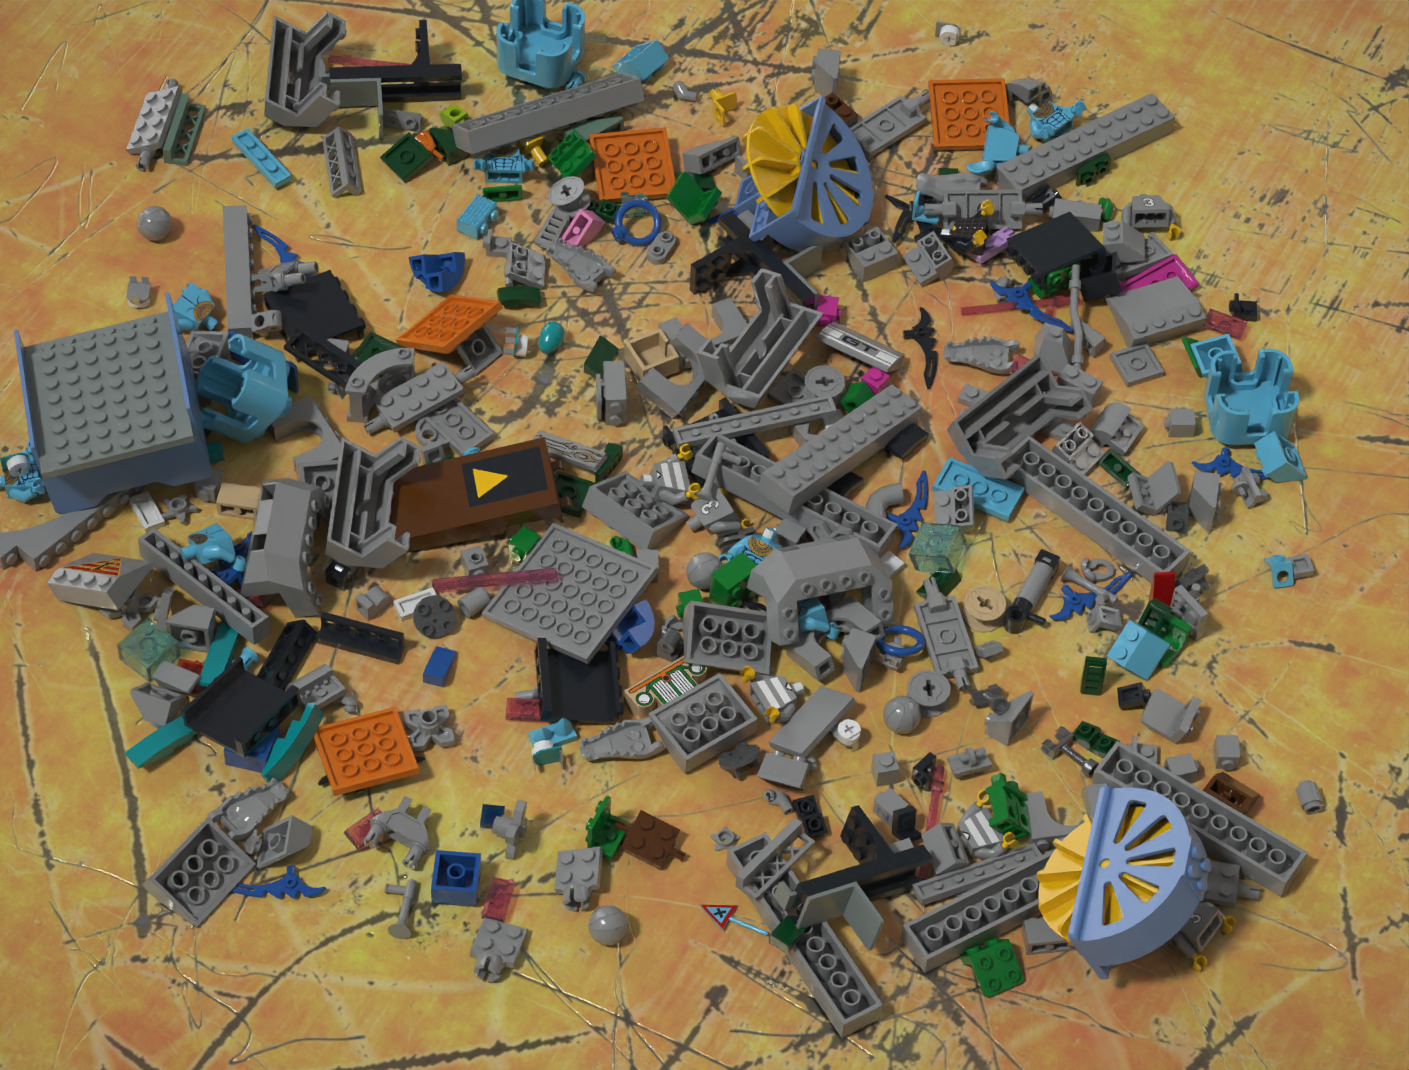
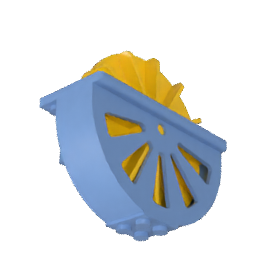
M823 96L817 97L801 108L798 104L793 103L789 106H774L764 110L755 117L748 133L742 138V142L746 145L748 163L742 168L743 172L751 173V175L741 180L734 210L739 214L749 210L754 215L749 238L754 242L769 235L784 246L802 252L810 246L820 244L823 245V251L857 232L870 220L869 216L875 193L872 188V179L867 160L852 131L825 104L826 99Z
M1110 785L1101 786L1094 817L1090 818L1087 813L1084 814L1085 822L1074 829L1063 841L1054 839L1052 843L1056 849L1050 856L1044 870L1038 871L1036 876L1040 882L1038 907L1046 923L1059 937L1076 947L1100 979H1109L1110 970L1113 968V965L1140 958L1170 940L1190 919L1199 902L1203 901L1204 893L1207 890L1208 872L1211 870V862L1207 858L1205 848L1199 836L1172 801L1157 792L1143 788L1112 789Z

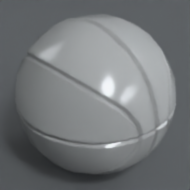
M150 206L139 214L137 227L140 234L146 239L159 241L167 237L171 232L172 218L162 207Z
M699 553L693 556L687 565V578L698 589H710L711 574L723 565L717 556L711 553Z
M897 696L891 699L883 711L885 724L895 733H910L917 728L921 721V709L918 703L908 696Z
M615 906L599 907L589 918V933L596 942L602 945L617 944L627 934L628 919L624 912Z

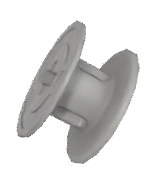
M575 176L560 179L550 188L548 193V199L555 205V209L569 214L570 218L575 217L579 209L586 210L591 203V195L584 190L583 180Z
M823 365L809 370L805 376L804 399L831 395L835 407L838 406L845 387V379L842 373L836 368Z
M924 670L917 672L909 680L907 696L918 703L921 709V717L932 718L945 712L948 707L951 686L948 679L941 673Z

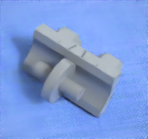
M1249 467L1242 468L1241 474L1235 477L1234 484L1231 487L1232 493L1235 495L1240 494L1246 507L1251 509L1256 503L1263 502L1268 495L1265 489L1258 488L1257 485L1260 483V477L1258 473H1251Z
M969 747L965 749V752L947 757L955 779L964 778L965 775L971 773H983L986 769L992 768V763L987 756L985 747L974 750Z

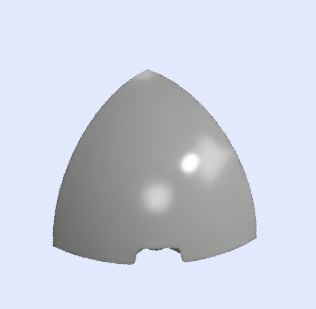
M1021 78L1005 84L1008 104L1019 97L1024 102L1029 103L1031 101L1039 107L1052 97L1051 88L1039 80Z

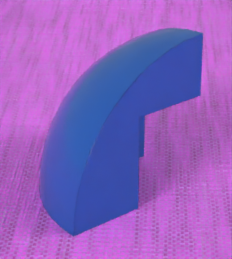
M465 252L409 257V263L414 276L426 285L425 288L435 292H444L453 289L460 281L464 271Z
M647 600L633 605L605 641V645L609 646V642L614 641L615 650H622L629 654L639 650L650 640L654 632L655 622L653 612Z

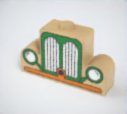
M682 656L624 690V704L637 718L645 719L649 717L648 714L706 681L707 667L685 664V658Z

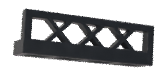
M300 322L294 326V336L284 345V350L343 389L346 388L347 382L341 380L339 375L348 374L351 376L357 367L362 364ZM299 342L304 345L305 349L296 350L292 346ZM308 354H317L320 356V359L311 360L308 358ZM323 364H333L336 366V370H326L323 368Z
M326 612L321 614V628L316 638L318 644L398 665L405 649L404 633Z
M304 619L287 622L257 677L285 691L316 637L317 632Z

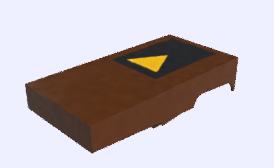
M545 437L417 466L407 472L405 476L397 479L393 485L394 495L391 500L389 520L391 524L396 526L395 539L405 532H409L410 548L408 552L504 534L508 527L553 518L563 523L561 508L564 506L572 508L573 505L569 497L559 498L554 471L558 469L565 471L564 463L562 461H550Z

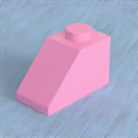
M579 209L563 234L562 240L571 246L576 244L578 247H584L596 238L605 221L593 211Z

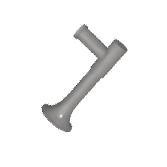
M717 442L705 484L701 491L694 493V495L704 500L715 501L712 497V486L721 460L724 459L739 466L742 457L725 452L726 444Z
M1073 563L1069 564L1061 577V582L1071 580L1097 595L1095 601L1099 605L1105 601L1115 605L1118 600L1116 595L1083 578L1074 571Z
M409 879L406 886L390 885L388 883L385 885V893L404 895L398 921L396 924L388 927L389 934L395 938L406 939L411 936V931L406 923L417 886V881Z

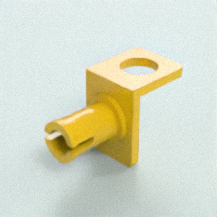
M713 88L709 93L710 98H712L713 115L722 125H726L725 112L737 108V95L735 92L724 95L719 88H715V90Z
M542 135L535 139H529L530 141L526 143L525 147L518 140L516 146L521 154L524 156L531 154L539 167L549 161L541 149L544 139Z

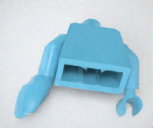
M988 111L987 113L991 115V119H985L986 123L992 124L987 127L982 161L966 165L970 173L979 176L986 175L991 171L995 172L997 165L1016 157V155L1027 152L1029 147L1028 145L1018 144L1019 134L1016 133L1010 124L1000 118L995 111Z

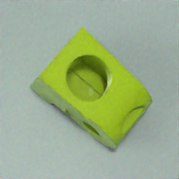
M450 105L439 113L442 123L450 128L454 124L469 120L468 113L455 105Z

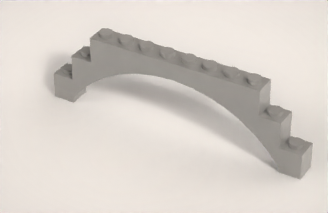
M146 485L107 494L97 506L66 513L34 527L0 533V568L4 570L20 558L37 572L40 568L47 566L58 554H62L72 543L79 541L86 532L94 529L100 521L109 517L114 510L126 504L129 500L128 498L141 492Z

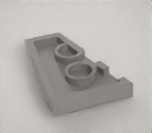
M1151 232L1145 240V261L1121 263L1124 271L1123 279L1141 273L1174 254Z

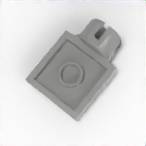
M600 846L558 852L554 890L557 894H563L562 903L566 909L578 912V902H581V911L586 910L590 903L591 892L600 889L603 850Z
M484 917L470 950V957L477 959L474 965L475 975L479 979L484 980L486 973L489 972L490 975L487 982H494L500 977L502 969L505 967L514 968L528 929Z

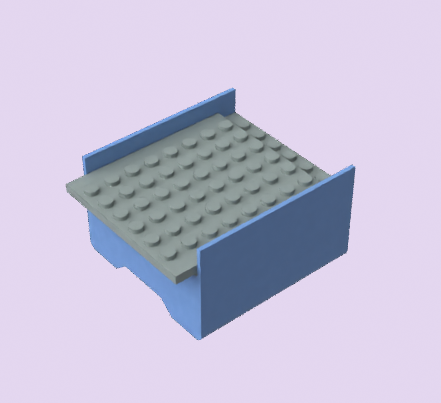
M169 292L165 293L167 312L24 347L19 331H14L30 448L56 513L66 514L94 507L107 494L149 483L160 482L171 486H178L206 479L212 474L191 359Z

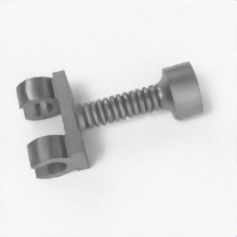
M997 684L989 685V689L981 691L977 689L968 691L971 695L969 702L973 706L989 703L990 709L996 714H1003L1008 709V701L1002 697L1001 688Z
M1063 726L1055 731L1057 732L1055 737L1060 741L1056 746L1049 739H1046L1041 744L1043 745L1040 748L1042 752L1050 756L1052 760L1061 752L1065 753L1082 767L1081 772L1087 777H1091L1099 765L1094 759L1086 760L1069 747L1073 742L1074 734L1069 733Z

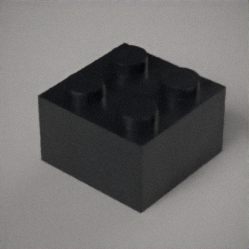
M1117 252L1106 254L1107 263L1101 266L1093 258L1079 261L1081 263L1079 280H1081L1080 292L1084 302L1089 300L1095 301L1100 297L1114 296L1122 292L1124 271Z

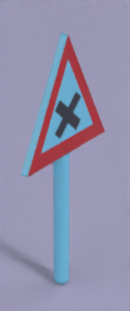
M700 905L722 930L727 922L731 921L765 936L769 935L765 930L731 917L738 905Z

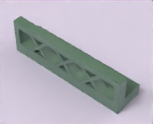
M181 94L163 147L164 163L188 165L206 111V106L190 104L189 94ZM190 110L199 111V114L191 117L189 112ZM192 123L194 128L186 131L184 127ZM185 138L189 139V143L181 145V140ZM180 152H183L185 155L184 159L174 158Z

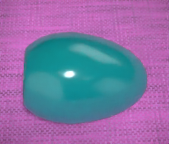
M552 321L542 328L539 336V349L542 353L550 354L554 352L563 342L565 330L561 324Z

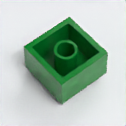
M743 552L735 556L711 574L709 599L717 605L737 608L741 606L743 601L752 599L757 593L748 589L747 585L751 570L757 565Z

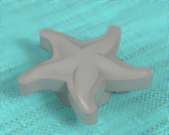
M187 494L174 498L171 501L165 498L164 504L168 511L163 513L162 517L163 519L177 517L180 523L184 524L186 514L197 512L198 507L186 504Z

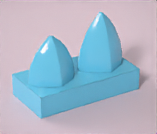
M561 718L557 723L528 732V738L533 748L536 742L542 740L551 741L554 747L577 741V735L571 722L565 718Z

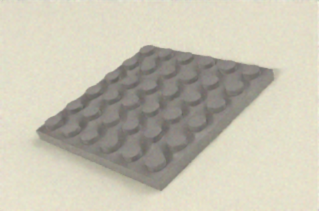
M552 523L483 610L482 615L483 618L534 641H537L538 638H546L548 647L588 664L657 575L658 568L563 526Z

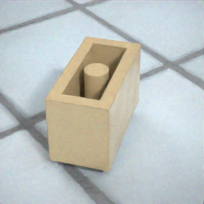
M222 482L216 501L217 514L254 520L261 488Z

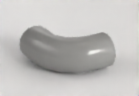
M901 483L890 484L877 489L870 495L865 508L887 519V507L904 503Z

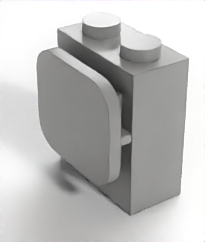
M603 361L602 382L600 374H596L597 420H601V412L603 411L605 425H626L627 398L624 361Z

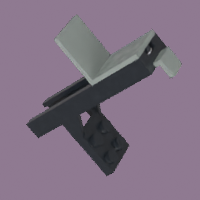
M419 20V28H415V51L418 55H416L411 65L329 67V74H326L325 64H321L322 83L327 85V89H330V96L335 91H340V107L377 106L379 138H383L382 102L461 100L460 82L429 83V81H462L461 64H430L427 20ZM394 82H414L411 84H381Z
M732 211L719 217L718 224L727 232V236L724 238L722 236L718 237L717 244L720 246L719 249L691 264L690 291L694 295L700 291H705L709 286L722 281L725 277L749 275L753 278L763 268L782 274L789 302L817 311L818 292L804 278L820 270L823 245L810 246L782 262L760 239L754 242L749 238L751 230Z
M857 805L851 807L840 837L859 864L798 883L796 890L792 892L784 881L779 882L774 897L784 911L787 910L788 916L798 929L843 915L866 949L871 951L874 949L884 925L883 918L871 902L911 890L912 884L923 881L921 877H916V868L931 863L933 857L924 845L894 853L861 807Z

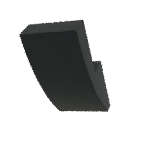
M912 423L892 438L885 448L892 452L894 456L902 459L913 453L915 446L926 441L929 433L915 423Z
M850 471L828 486L827 489L849 499L850 492L861 487L864 478Z
M814 795L792 801L797 819L802 822V831L806 835L814 838L828 834L822 812H819Z

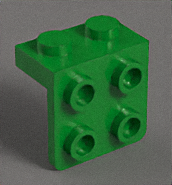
M685 171L677 178L667 194V199L691 225L700 221L704 222L710 217V212L718 204V199L722 192L718 188L704 192Z
M1077 261L1045 275L1047 287L1045 290H1042L1038 284L1035 285L1031 277L1028 278L1027 282L1032 285V290L1040 300L1047 296L1052 297L1058 291L1069 288L1072 265H1081V263Z
M1171 613L1157 635L1171 644L1159 662V665L1162 667L1168 666L1188 642L1192 627L1186 621L1177 618ZM1150 615V617H1151L1152 619H1154L1155 621L1158 620V619H1156L1155 617H1153L1152 615Z
M606 795L603 801L600 800L598 802L594 818H590L587 822L586 830L588 834L585 842H587V848L600 846L603 850V858L612 862L626 835L625 832L616 828L615 825L618 819L631 825V822L611 815V797Z
M998 936L985 941L987 945L980 948L979 945L966 949L967 953L960 956L963 965L972 966L984 997H991L1024 981L1009 939H999Z

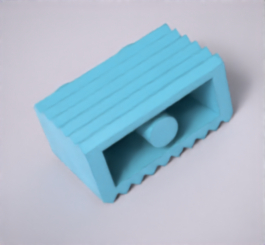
M477 194L456 220L457 231L478 240L481 234L484 235L487 232L489 224L496 221L499 214L497 203Z

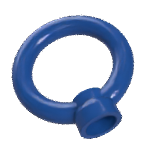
M645 200L628 201L617 211L615 227L611 229V233L618 243L624 240L626 243L635 246L647 245L654 241L660 233L662 226L661 216L656 207ZM635 207L644 208L649 211L654 220L651 233L643 238L630 236L623 225L625 213Z
M890 625L883 627L885 636L876 641L875 644L881 651L887 654L911 656L919 653L924 648L925 638L921 632L912 627ZM900 633L913 637L917 643L908 648H897L886 644L884 640L886 635Z

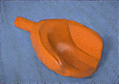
M426 130L420 132L415 139L431 154L443 160L444 156L435 150L437 146L431 134Z

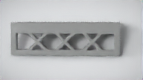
M338 126L322 138L331 196L337 198L346 190L357 196L362 191L353 135ZM335 138L332 146H330V141ZM335 151H337L336 157L333 161L332 158L334 156ZM339 166L338 172L335 175L336 168ZM341 180L342 185L337 188L338 183Z
M794 818L736 874V887L755 902L815 845V841L802 832V822ZM798 837L806 843L803 848H793V842ZM780 854H791V859L788 862H778ZM766 868H776L774 876H764L763 871ZM751 882H761V888L756 893L747 887Z

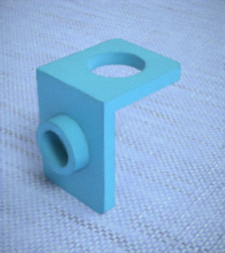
M917 191L913 205L912 220L938 224L940 216H924V211H932V209H924V206L918 205L920 191Z
M1273 555L1269 558H1264V562L1271 567L1274 588L1292 586L1294 584L1293 566L1289 559L1284 555ZM1280 571H1287L1288 578L1284 582L1277 580V575Z

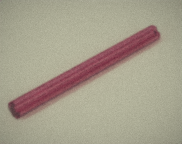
M556 568L437 578L433 579L432 587L434 591L553 581L557 579Z

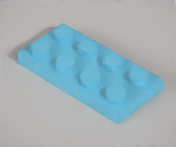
M952 457L948 458L932 487V491L936 492L952 490L951 487L972 485L974 487V508L1007 522L1025 491V487L1011 481L982 476L973 466Z

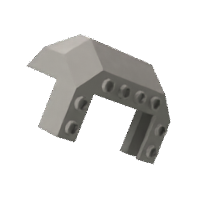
M326 11L305 32L273 16L265 95V117L284 126L318 127L323 121L328 119L333 111L338 110L341 104L340 91L337 90L329 98L326 97L327 85L322 83L321 64H323L324 55L329 50H333L335 44L346 36L345 20Z
M763 268L759 270L751 281L759 310L750 319L745 329L740 332L733 345L729 347L721 343L715 351L711 339H707L697 352L705 380L733 402L755 408L761 402L823 315L822 312L789 302L782 274Z
M1039 352L956 418L947 431L959 453L982 476L1006 480L1011 478L1020 467L1018 464L1003 461L1013 454L1011 450L1028 435L1033 437L1035 432L1046 427L1054 417L1077 421L1082 420L1093 408L1083 388L1058 385L1042 352Z
M343 437L341 438L325 555L349 566L384 568L408 552L410 548V533L405 532L395 539L396 526L389 523V516L391 514V500L394 495V482L419 465L421 461L420 446L399 437L379 453L374 454Z
M290 478L262 481L240 595L248 597L280 593L295 617L319 615L320 606L323 605V597L317 591L314 582L311 581L306 572L311 560L310 549L314 543L313 532L318 531L320 517L324 519L328 527L330 522L332 504L322 487Z
M852 534L775 549L751 570L747 588L766 598L768 639L779 646L799 642L797 601L861 588L862 605L878 617L882 624L894 622L892 580L877 553Z

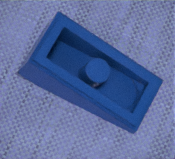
M436 646L423 672V682L444 687L457 651Z

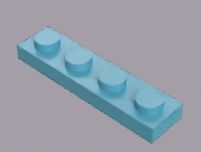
M248 128L231 137L233 144L275 189L292 180V175Z

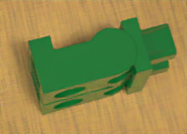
M1003 773L992 776V785L986 788L994 817L989 819V826L1002 833V835L1012 832L1016 836L1011 840H1018L1032 834L1027 805L1024 802L1027 800L1026 794L1019 790L1017 782H1007L1006 775Z

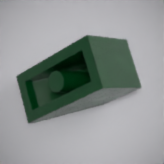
M434 127L429 128V133L437 146L436 150L444 156L443 159L448 166L469 157L468 152H464L456 147L453 131Z

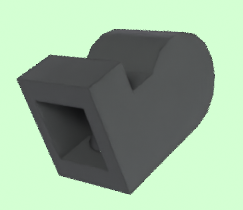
M672 628L665 629L657 643L656 656L669 662L679 659L684 651V645L679 644L682 639L681 634Z

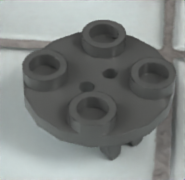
M1202 564L1196 569L1192 568L1184 574V578L1175 580L1174 589L1182 585L1189 592L1192 585L1197 583L1200 585V595L1203 594L1202 587L1204 590L1209 589L1204 577L1209 572L1208 567Z
M438 595L427 596L421 599L415 606L413 622L416 629L422 635L430 638H439L453 629L455 610L446 598Z
M745 741L735 746L736 749L720 754L718 756L720 768L729 770L732 777L737 779L742 777L739 770L740 767L749 764L751 768H758L757 757L761 753L758 745H748V742Z

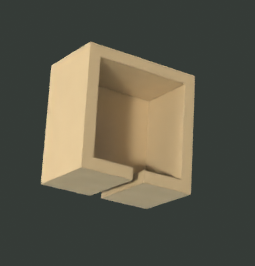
M661 328L624 342V358L639 381L652 367L664 377L679 372V355L673 346L669 344V340Z

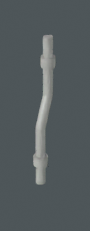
M1075 264L1072 265L1071 280H1069V289L1071 290L1070 316L1075 332L1074 355H1072L1071 364L1081 370V365L1084 362V356H1082L1083 331L1078 315V295L1081 289V280H1079L1080 265Z

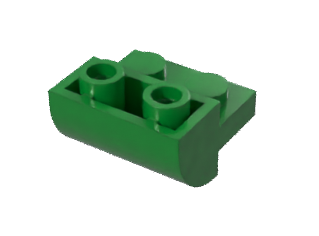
M574 129L551 151L548 159L560 171L562 176L566 178L577 177L597 155L595 149Z

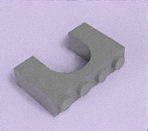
M1055 198L1054 206H1050L1049 217L1053 219L1071 212L1089 231L1098 232L1102 205ZM1089 256V257L1084 258V259H1082V260L1090 259V258H1092V257Z
M731 298L712 304V318L721 330L717 337L711 339L712 344L717 348L721 343L730 347L748 324ZM677 317L659 323L658 329L661 328L670 344V341L682 328V325ZM673 346L679 355V370L692 367L687 357Z
M688 323L677 332L670 341V344L690 361L693 369L691 382L686 385L674 384L652 367L635 386L637 390L672 419L677 414L681 416L688 408L686 403L689 399L693 401L700 392L697 389L701 384L704 386L707 383L697 355L700 346L707 339Z
M310 396L293 402L289 413L284 418L278 417L267 427L275 441L303 431L314 433L322 439L321 443L314 449L293 457L296 474V464L339 459L341 445L339 435L335 430L332 431L328 418L326 416L323 417L319 404L313 402Z
M852 596L847 597L826 612L828 623H836L837 629L840 632L850 633L851 629L855 628L877 635L876 641L885 636L882 621ZM817 630L804 631L799 633V642L785 645L788 657L813 678L820 681L835 670L832 656L819 645L827 636L826 633Z
M1106 783L1086 785L1082 798L1086 813L1090 818L1094 817L1100 787L1107 786ZM1042 791L1025 793L1027 800L1024 802L1027 805L1032 834L1026 836L1028 845L1035 843L1039 851L1053 848L1055 846L1052 842L1055 838L1063 841L1065 837L1081 825L1066 826L1057 823L1048 814Z

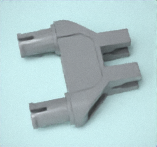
M292 261L260 269L257 274L251 276L252 281L258 279L262 281L261 285L254 287L255 292L287 290L289 286L304 284L306 282L305 275L318 273L319 266L316 261L302 264L298 261Z
M404 796L398 808L382 812L371 819V828L363 839V843L367 846L372 839L369 847L375 848L382 834L407 846L410 850L402 863L407 867L409 862L412 861L409 869L413 870L416 868L421 856L427 854L430 848L425 822L431 809L423 806L418 817L414 818L406 814L412 799Z

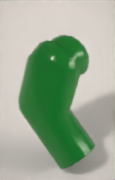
M1101 197L1098 203L1103 208L1100 220L1109 222L1114 206L1111 199Z
M613 536L610 539L612 548L621 552L625 551L626 554L634 557L632 545L628 540L618 536Z

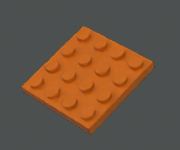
M1005 78L928 81L934 151L984 149L987 127L992 124L985 122V119H991V115L987 113L988 111L997 112L1000 118L1010 124Z
M666 127L589 134L590 145L595 149L597 155L592 161L600 203L602 199L617 203L637 199L667 198V194L676 181Z
M451 294L395 340L397 344L403 347L449 354L455 350L458 344L466 341L474 331L481 329L486 321L494 318L503 306L500 301Z
M396 707L319 726L313 736L334 796L419 774L418 764Z

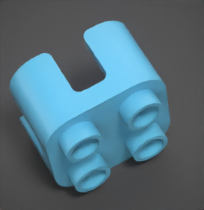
M513 0L510 5V29L509 24L500 22L496 29L498 69L510 78L536 84L548 90L557 89L567 83L585 51V13L582 8L567 2L562 9V24L547 19L546 0Z
M235 334L228 340L229 350L251 360L245 365H237L221 357L210 356L198 373L196 390L200 395L224 404L227 408V416L208 408L200 411L203 428L247 444L253 439H260L270 424L278 417L284 418L289 413L292 406V397L288 395L287 387L290 366L286 362L282 351L242 334Z
M1261 349L1258 352L1253 371L1235 372L1238 362L1236 351L1226 350L1217 353L1211 361L1204 391V400L1212 435L1225 445L1254 444L1274 430L1287 439L1291 433L1299 404L1298 391H1288L1293 375V366L1290 358L1285 353L1276 349Z

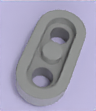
M663 231L656 236L647 250V259L650 263L660 265L667 260L676 246V237L673 233Z

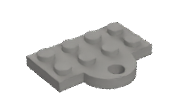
M457 398L421 417L416 424V439L421 446L440 441L443 449L450 447L459 456H463L464 452L469 448H480L494 439V432ZM432 435L433 438L425 439L423 436Z

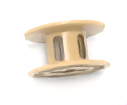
M978 586L966 594L962 616L967 626L983 633L998 629L1003 623L1006 600L1002 593L993 587Z

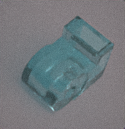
M621 192L620 206L628 201L637 199L649 202V198L643 193L629 195V192ZM635 207L628 210L623 218L646 216L649 211L644 208Z

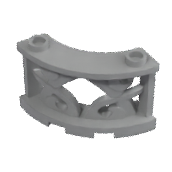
M397 348L384 351L372 356L357 367L350 376L345 388V393L349 394L350 399L347 422L367 423L371 413L376 408L373 403L374 399L416 377L414 348ZM386 372L379 380L371 383L377 376Z

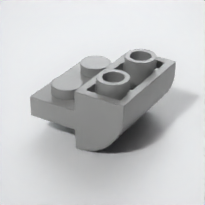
M933 231L918 240L917 247L902 255L922 287L938 277L940 280H943L951 272L954 265L951 256Z
M1113 402L1103 409L1089 431L1094 435L1092 439L1102 447L1107 444L1123 456L1144 424L1130 414L1132 410L1130 407Z
M1080 421L1052 449L1053 453L1083 474L1105 454L1091 439L1094 435Z
M972 485L951 487L952 490L934 492L935 532L937 534L949 532L963 534L975 529L974 487Z
M327 664L319 666L286 687V690L291 685L299 688L302 701L299 706L302 705L304 709L307 703H315L321 709L346 694V688L333 675V669Z

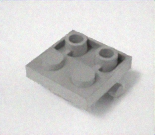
M510 242L507 246V258L504 266L505 286H513V281L515 280L530 287L540 288L541 290L544 287L546 256Z
M1194 583L1189 592L1182 585H1179L1174 589L1170 605L1172 608L1171 614L1192 626L1189 636L1198 641L1203 637L1208 617L1207 611L1199 604L1200 585Z

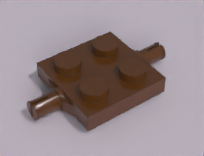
M640 810L636 820L631 825L618 819L615 825L616 828L626 833L625 841L620 850L659 870L670 855L682 861L686 854L674 847L680 829Z

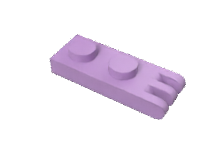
M1004 227L987 238L983 255L968 254V256L982 264L1008 247L1007 238L1018 233H1015L1008 227Z

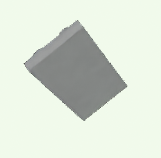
M820 686L769 741L770 747L793 756L805 758L856 703L854 697Z

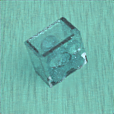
M922 522L909 552L915 570L954 573L967 543L961 525Z
M149 618L117 644L119 659L148 682L154 680L152 675L162 661L173 663L181 656L179 641L165 630H156V624Z

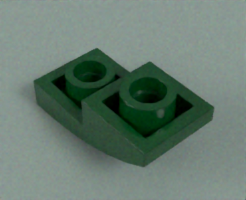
M1109 154L1100 155L1084 164L1077 172L1076 186L1095 182L1096 175L1108 172L1111 161Z
M591 199L590 206L586 210L593 211L605 222H614L616 213L621 206L602 199L601 203Z
M509 286L498 288L497 290L498 301L505 307L517 309L520 303L539 307L542 302L540 288Z
M1082 721L1072 733L1074 734V741L1101 758H1104L1117 742V739L1102 734L1100 727Z

